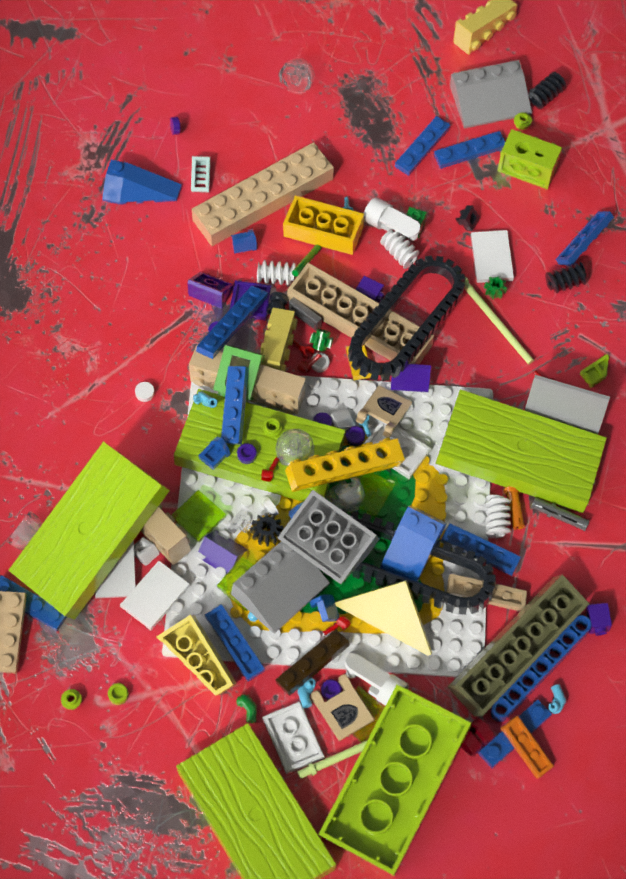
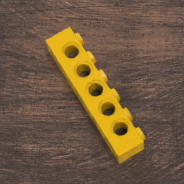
M385 438L376 444L368 442L359 448L351 446L342 452L335 450L321 457L313 455L308 460H293L285 472L291 490L295 492L398 467L405 458L398 438L392 440ZM377 452L382 453L384 458L379 457ZM359 456L364 457L366 462L361 461ZM341 460L346 461L348 466H344ZM323 465L329 466L330 471L326 470ZM305 469H309L312 475L307 474Z

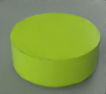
M116 683L109 688L108 698L111 703L121 705L127 701L129 693L125 685Z

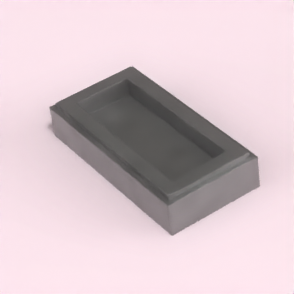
M294 297L289 301V310L295 311V316L315 331L322 327V318Z

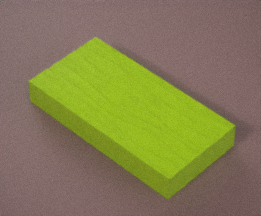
M197 390L196 394L204 392L211 398H215L217 406L211 408L204 406L202 402L195 404L193 401L173 455L175 465L302 502L306 500L312 490L326 498L330 483L292 492L285 470L290 462L296 459L304 461L313 455L321 457L331 451L341 452L345 440V430L247 402L245 404L242 444H252L256 448L257 456L255 461L250 464L241 463L237 458V449L241 445L227 444L231 455L226 457L212 470L199 459L198 455L214 438L221 437L225 397L209 391ZM275 418L281 422L282 431L278 436L269 437L264 434L262 426L267 419ZM273 426L269 427V430H275V429H276V428L273 427ZM275 457L279 458L280 460L273 472L272 481H262V469L269 470ZM323 465L326 470L330 471L329 466ZM305 469L307 474L312 475L309 469Z
M460 389L435 464L503 487H514L521 493L583 513L589 502L606 437Z
M103 442L8 571L64 616L75 620L170 490L113 447Z
M396 684L319 835L395 876L471 727V723Z
M248 723L176 766L178 774L241 879H321L335 870V862Z

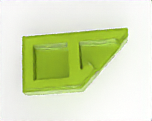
M608 354L580 371L581 377L591 388L606 379Z

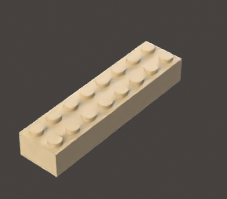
M313 142L192 208V219L210 245L214 246L290 204L294 196L302 197L333 180V166Z
M310 263L306 264L287 289L288 301L293 297L320 316L322 321L351 338L354 336L357 328H360L362 322L366 321L368 315L373 312V309L379 305V303ZM392 311L364 345L391 361L420 327ZM431 335L421 350L419 349L418 354L413 357L410 364H420L433 345L434 335Z

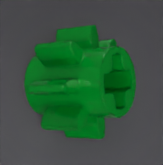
M499 276L489 277V281L484 284L486 289L485 295H489L492 300L498 297L501 299L503 293L507 291V287H505L506 280L502 281Z
M317 329L316 333H311L309 342L313 343L312 348L326 351V348L332 347L334 338L330 337L329 331Z

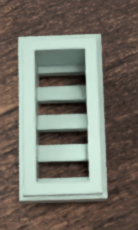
M192 156L191 192L209 193L210 157ZM196 165H205L206 168H196ZM195 171L206 172V174H195ZM195 178H206V181L195 180ZM195 184H206V187H195Z

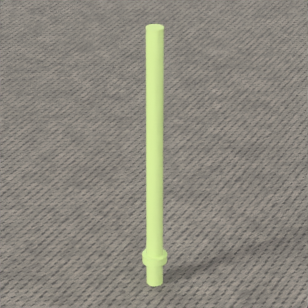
M465 277L464 289L526 363L528 365L531 364L534 359L469 284L468 278Z
M367 741L315 764H308V767L297 771L300 779L311 774L314 776L317 774V771L362 752Z

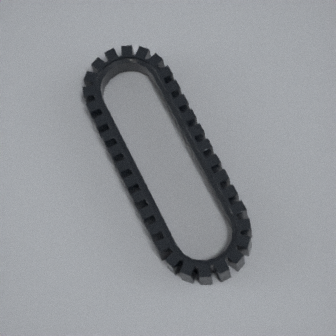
M425 256L424 260L422 258L416 260L415 265L412 263L408 271H405L402 278L400 277L396 285L394 284L391 288V291L385 295V298L368 315L366 321L364 320L360 328L358 327L354 332L348 351L349 362L352 361L351 366L354 370L360 369L359 374L364 377L370 373V379L376 381L379 375L382 381L389 380L390 375L393 378L399 376L400 371L403 372L407 368V364L411 363L413 357L418 354L419 349L423 348L425 342L436 332L442 321L448 317V313L450 314L454 306L456 307L459 303L465 286V276L461 274L462 269L458 265L453 267L454 262L449 259L444 263L441 256H437L435 261L432 256ZM428 273H437L449 280L451 284L450 291L393 360L378 363L365 356L362 351L363 345L420 277Z
M351 511V517L377 536L392 541L396 532L394 531V523L387 521L385 527H383V519L376 517L372 523L371 515L364 513L362 519H360L359 512ZM438 540L431 556L477 573L482 580L483 586L474 596L459 597L365 562H361L352 572V577L358 579L364 573V581L369 583L375 577L376 585L383 587L385 581L387 586L407 580L413 599L418 600L421 594L423 595V603L430 604L431 599H434V607L441 609L443 603H446V611L453 613L455 607H458L460 615H466L467 608L470 609L471 614L479 612V606L484 609L489 604V600L493 598L496 583L495 575H493L494 569L491 564L486 565L487 560L480 556L475 560V552L470 550L464 556V548L458 546L452 552V544L447 542L441 548L440 540Z

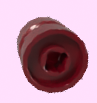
M476 718L471 723L461 748L468 755L474 757L482 750V745H488L495 738V735L482 719Z

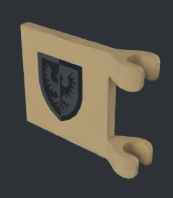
M379 385L364 407L358 412L356 422L363 424L369 414L387 424L383 436L390 438L396 426L412 405V402Z
M345 674L339 676L338 680L345 691L324 702L318 691L311 693V700L317 706L339 742L374 721Z

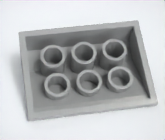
M519 60L451 74L450 88L464 128L513 119L516 114L521 112L529 115L532 114L524 73Z
M535 375L525 411L598 435L610 397Z
M314 490L311 491L278 536L280 541L341 585L379 541L376 534Z
M281 541L233 583L231 595L275 634L326 588L329 582L318 567Z

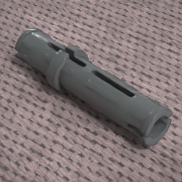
M535 497L531 506L532 509L547 514L549 518L554 517L583 531L586 530L590 520L557 507L553 502L550 504Z

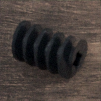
M552 72L529 91V99L536 108L542 109L554 97L556 98L558 93L563 92L566 82L560 74Z
M581 262L579 265L575 263L572 267L566 266L565 269L560 268L559 271L553 270L552 274L550 272L545 274L549 290L553 289L556 294L559 293V287L562 291H565V285L569 289L573 288L572 283L579 287V281L586 285V272Z

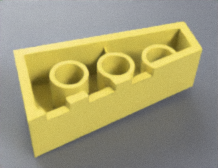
M489 0L486 7L481 5L477 8L475 14L470 12L466 15L465 20L459 19L456 21L454 43L468 55L472 51L478 50L485 40L488 41L496 31H500L504 27L505 23L515 18L517 4L512 0Z
M279 308L272 309L268 330L265 331L264 343L262 342L260 354L265 355L261 365L286 372V365L284 363L285 360H289L290 350L288 347L293 344L294 339L292 330H296L298 319H295V311Z
M189 615L157 636L216 696L221 695L237 684L195 615Z

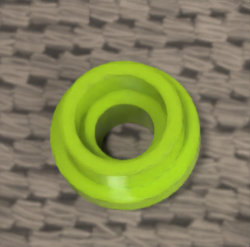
M521 112L514 117V124L518 129L524 130L531 125L532 119L527 113Z
M269 418L263 423L262 429L265 435L275 437L281 433L282 425L279 420ZM273 426V427H275L276 429H275V430H269V427Z
M74 689L65 691L61 696V703L68 710L78 708L82 701L80 693ZM70 696L75 697L72 702H69L67 699Z

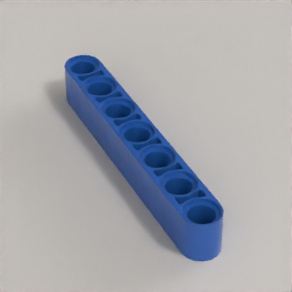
M583 615L577 616L493 704L491 717L495 721H505L587 636L591 628V621L588 617ZM582 624L585 630H579L576 625ZM563 638L571 639L572 644L565 643ZM550 652H557L559 654V657H552L550 655ZM542 665L546 668V671H539L536 666ZM529 679L533 685L528 686L524 684L523 680ZM516 693L519 699L514 700L509 694ZM503 707L506 713L500 714L496 711V708Z

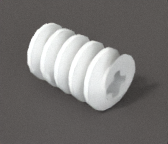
M391 230L384 234L380 243L382 246H385V249L394 256V259L404 269H407L416 261L420 252L418 250L414 251V245L409 246V240L404 241L406 238L404 235L400 236L401 233Z
M266 260L263 261L262 265L258 262L257 282L260 283L262 278H264L265 284L270 279L272 284H275L278 279L280 285H283L284 280H286V284L289 286L295 280L292 271L296 264L293 263L291 268H289L288 262L285 263L284 267H282L280 261H278L276 266H274L273 261L270 262L269 266Z
M489 495L486 497V507L488 508L486 510V529L488 530L486 536L502 538L505 534L511 532V529L505 528L511 525L510 521L505 520L511 518L509 513H505L511 510V507L506 506V504L511 503V500L501 495Z

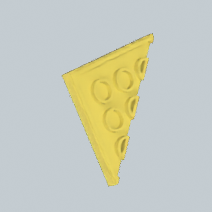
M407 580L335 602L337 607L424 654H432Z

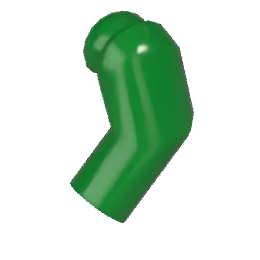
M243 694L238 696L236 699L237 705L244 707L247 711L246 722L256 723V703L249 695Z

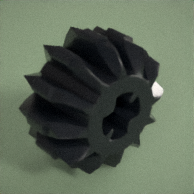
M266 512L263 518L258 514L257 520L252 521L253 527L250 528V533L253 534V540H258L259 545L266 542L268 547L270 545L269 542L276 545L278 536L284 530V527L281 526V519H276L275 514L268 517Z

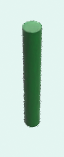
M315 245L292 271L293 276L297 277L306 264L310 263L321 250L320 245Z

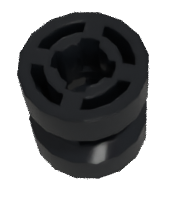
M272 292L270 295L271 302L267 306V313L271 315L273 308L286 310L285 306L288 303L289 297L282 292Z

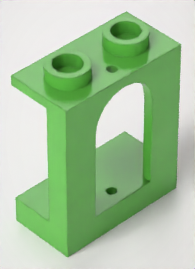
M225 345L213 390L218 391L217 395L225 397L228 366H230L232 356L251 360L246 393L247 403V400H253L254 398L252 397L253 390L265 355Z

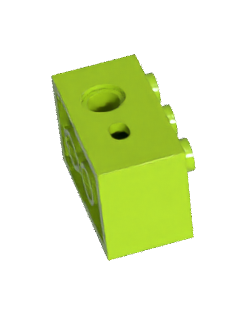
M511 129L501 151L498 172L548 189L557 169L562 147Z

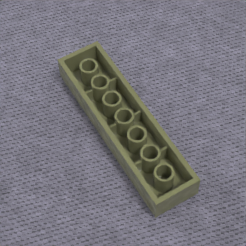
M563 574L553 577L449 684V690L474 717L483 716L589 603Z

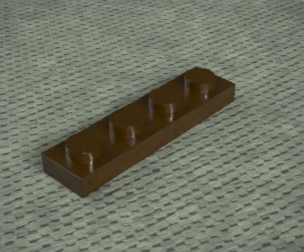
M335 629L275 679L276 684L288 696L292 695L348 648L350 642Z

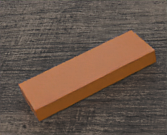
M518 715L500 728L536 779H539L554 767Z

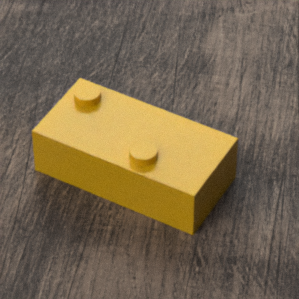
M294 196L283 223L284 237L353 255L364 228V214Z

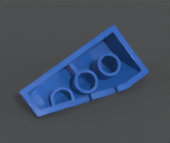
M111 159L105 176L102 200L115 204H126V202L143 203V201H177L182 185L132 164Z

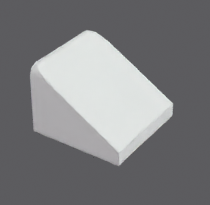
M348 410L331 413L332 422L336 428L347 431L350 427L356 426Z
M144 537L134 545V556L145 566L159 555L156 546Z

